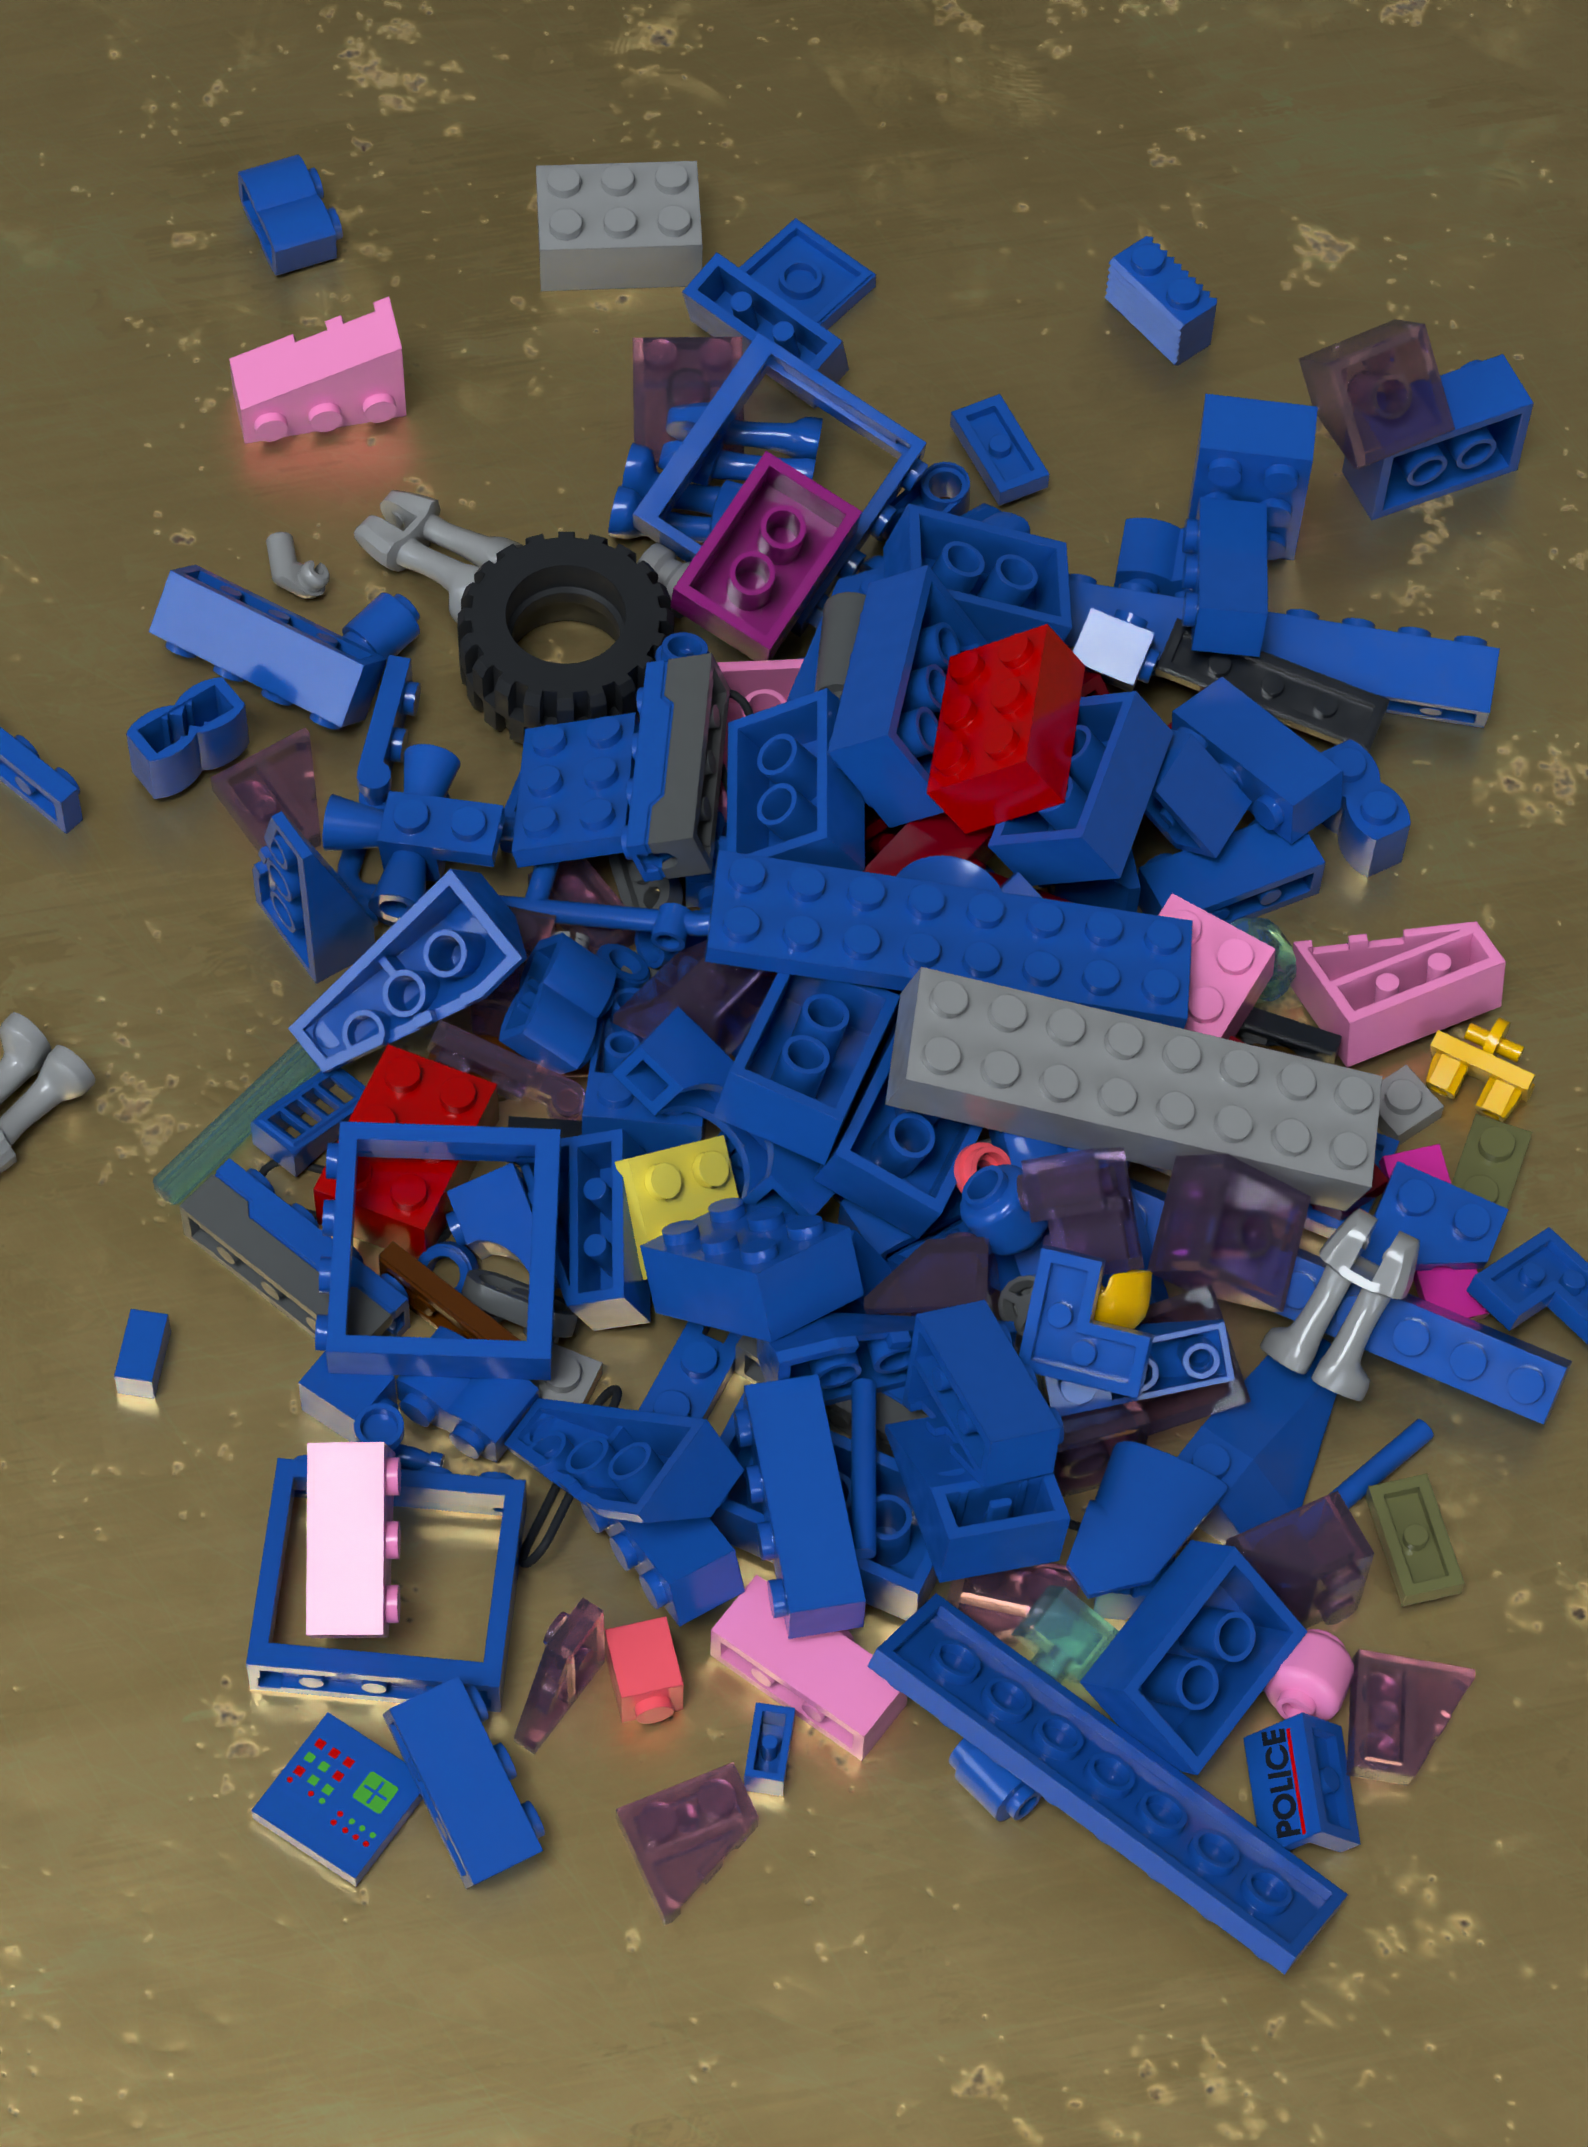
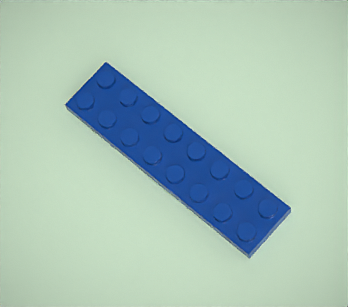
M719 850L715 867L705 962L903 991L921 967L1184 1029L1188 1020L1193 921Z
M937 1593L876 1649L867 1667L884 1678L894 1689L907 1695L938 1718L944 1726L957 1732L988 1755L997 1765L1007 1769L1042 1795L1047 1802L1068 1814L1091 1831L1101 1842L1114 1848L1145 1871L1151 1879L1164 1885L1195 1908L1205 1919L1218 1925L1249 1948L1258 1958L1268 1962L1284 1975L1336 1914L1348 1896L1346 1892Z

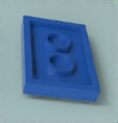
M636 712L525 729L512 843V854L518 868L623 853L621 829L624 825H628L630 812L626 796V784L628 779L634 777L635 768L631 739L633 733L639 732V720Z

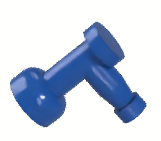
M373 1403L364 1407L357 1414L354 1421V1432L357 1442H385L395 1452V1457H400L401 1469L418 1470L424 1466L443 1468L445 1454L433 1451L430 1454L418 1448L400 1444L404 1437V1420L401 1413L392 1405Z

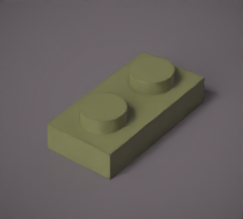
M1475 1114L1452 1185L1507 1208L1532 1132Z
M1428 1474L1368 1486L1365 1498L1402 1607L1461 1594L1465 1583Z

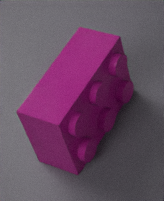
M765 451L674 586L671 608L752 660H771L856 534L862 511L768 451Z

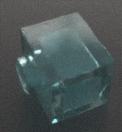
M1048 1585L1011 1635L1035 1654L1030 1661L1061 1684L1064 1679L1080 1683L1119 1631L1066 1587Z

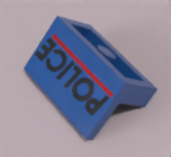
M1302 1712L1243 1738L1258 1829L1288 1851L1307 1843L1340 1853L1361 1845L1341 1726Z

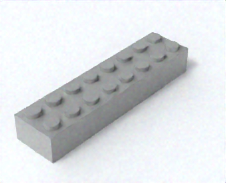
M921 967L900 994L885 1105L1078 1150L1108 1154V1157L1347 1211L1372 1188L1383 1076Z

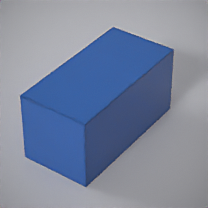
M136 1309L130 1310L114 1374L117 1393L155 1399L171 1335L168 1314Z
M756 1702L744 1774V1791L783 1796L794 1729L795 1708Z

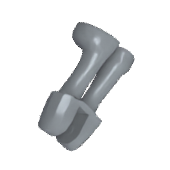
M391 490L380 503L382 515L386 520L370 515L354 531V537L359 545L381 565L397 572L404 569L415 571L443 586L449 592V612L456 623H458V613L461 611L462 595L466 586L474 582L476 571L489 560L495 564L497 562L496 553L514 543L517 548L524 546L517 541L505 537L486 536L451 524L439 517L441 508L438 500L400 490ZM431 542L465 558L473 565L460 562L429 548Z
M16 1012L11 1013L0 1026V1041L4 1051L3 1057L0 1060V1105L29 1078L39 1071L40 1073L31 1087L0 1117V1174L17 1162L16 1154L11 1146L24 1131L59 1103L84 1095L95 1084L96 1080L90 1068L78 1055L63 1045H56L52 1050L48 1040L39 1028L28 1018Z
M1361 1208L1355 1210L1334 1231L1321 1248L1319 1256L1327 1265L1314 1292L1299 1316L1288 1327L1271 1328L1260 1344V1348L1280 1364L1299 1374H1306L1315 1359L1325 1331L1351 1283L1361 1287L1362 1289L1342 1327L1311 1376V1379L1318 1385L1356 1401L1364 1399L1370 1383L1368 1375L1361 1366V1359L1366 1344L1391 1298L1403 1299L1407 1297L1413 1282L1420 1249L1419 1239L1399 1231L1391 1246L1384 1252L1382 1256L1383 1261L1380 1266L1362 1257L1363 1250H1366L1371 1241V1235L1377 1225L1378 1218Z

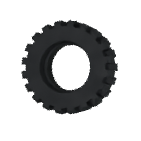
M558 532V538L544 539L543 534L528 537L525 539L526 545L519 548L513 543L496 553L497 562L495 564L489 560L476 571L474 582L466 586L461 598V611L458 613L459 665L462 684L467 686V697L475 710L479 712L484 711V721L498 732H502L507 728L510 739L520 744L524 743L525 729L550 724L554 725L635 712L640 723L636 695L638 688L644 687L646 663L656 661V650L662 645L663 640L667 636L674 633V613L671 612V598L667 588L660 582L658 583V574L647 562L641 561L637 564L635 552L621 544H618L616 548L608 546V539L590 534L588 539L575 538V532ZM556 621L587 623L603 630L616 641L599 656L583 662L570 664L541 660L527 653L517 644L533 629Z

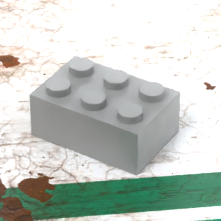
M697 161L536 166L541 291L687 287L702 270L703 244Z

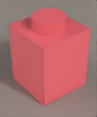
M667 1617L605 1629V1657L621 1722L637 1720L642 1724H652L669 1718L675 1711L683 1710L684 1684Z

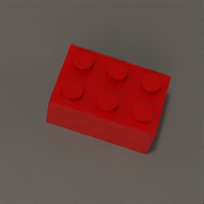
M1048 624L949 657L926 793L965 834L1065 803L1085 665Z
M388 1044L348 1122L496 1127L499 1121L498 1085ZM358 1157L353 1237L384 1249L394 1241L418 1260L421 1254L427 1251V1248L437 1244L441 1233L447 1225L446 1214L453 1211L446 1191L468 1182L478 1161ZM326 1165L313 1189L316 1218L319 1225H322L324 1199L335 1200L336 1180L326 1179Z

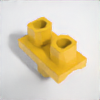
M1499 1017L1491 1031L1470 1023L1464 1039L1482 1046V1050L1437 1030L1430 1045L1432 1061L1426 1079V1086L1429 1090L1454 1100L1466 1075L1486 1083L1475 1105V1110L1491 1119L1504 1123L1517 1107L1520 1099L1528 1102L1535 1088V1084H1532L1535 1074L1497 1057L1499 1054L1518 1063L1525 1048L1506 1039L1511 1022Z

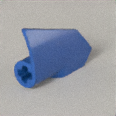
M1133 1441L1116 1443L1095 1500H1090L1066 1563L1067 1570L1088 1599L1151 1584L1226 1495V1483L1201 1468L1161 1450Z

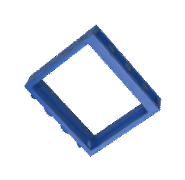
M758 332L634 511L633 527L655 542L661 543L674 551L676 556L685 562L693 560L702 545L664 520L765 374L767 373L898 459L863 510L856 534L791 629V632L801 637L809 624L818 628L823 616L824 604L830 598L829 595L838 579L854 575L858 572L866 558V555L860 549L871 533L880 538L897 513V509L891 506L901 489L904 488L908 492H912L924 475L928 464L921 460L924 457L927 443Z
M340 1121L339 1143H327L326 1179L336 1180L335 1200L324 1199L322 1217L323 1236H333L332 1257H320L319 1294H329L328 1315L317 1314L315 1329V1350L326 1351L328 1373L551 1381L561 1129ZM358 1157L535 1163L527 1341L347 1335Z
M307 1455L297 1456L294 1459L277 1458L246 1660L250 1689L402 1703L459 1675L464 1687L472 1684L476 1687L487 1711L501 1712L520 1565L519 1558L527 1510L526 1480H516L510 1475L501 1472H485L479 1476L453 1474L448 1469L438 1466H424L418 1470L401 1469L400 1495L394 1496V1506L502 1516L484 1662L272 1643L294 1497L307 1498Z

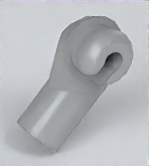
M276 532L267 537L266 545L273 582L277 586L303 599H312L322 595L330 578L326 566L320 562L314 568L315 565L312 560L304 564L298 562L293 536L287 532Z

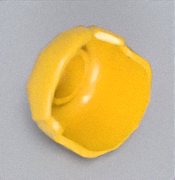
M1131 1270L1116 1273L1109 1278L1106 1288L1101 1283L1094 1320L1130 1329L1136 1328L1146 1317L1148 1311L1152 1272L1149 1270Z

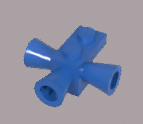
M416 744L406 748L404 751V792L389 791L384 811L335 794L330 796L326 806L322 833L324 851L379 848L384 871L368 902V906L375 915L390 922L396 923L426 893V881L437 882L443 876L446 861L494 867L505 821L504 806L445 798L461 763L455 754L442 747L430 744Z

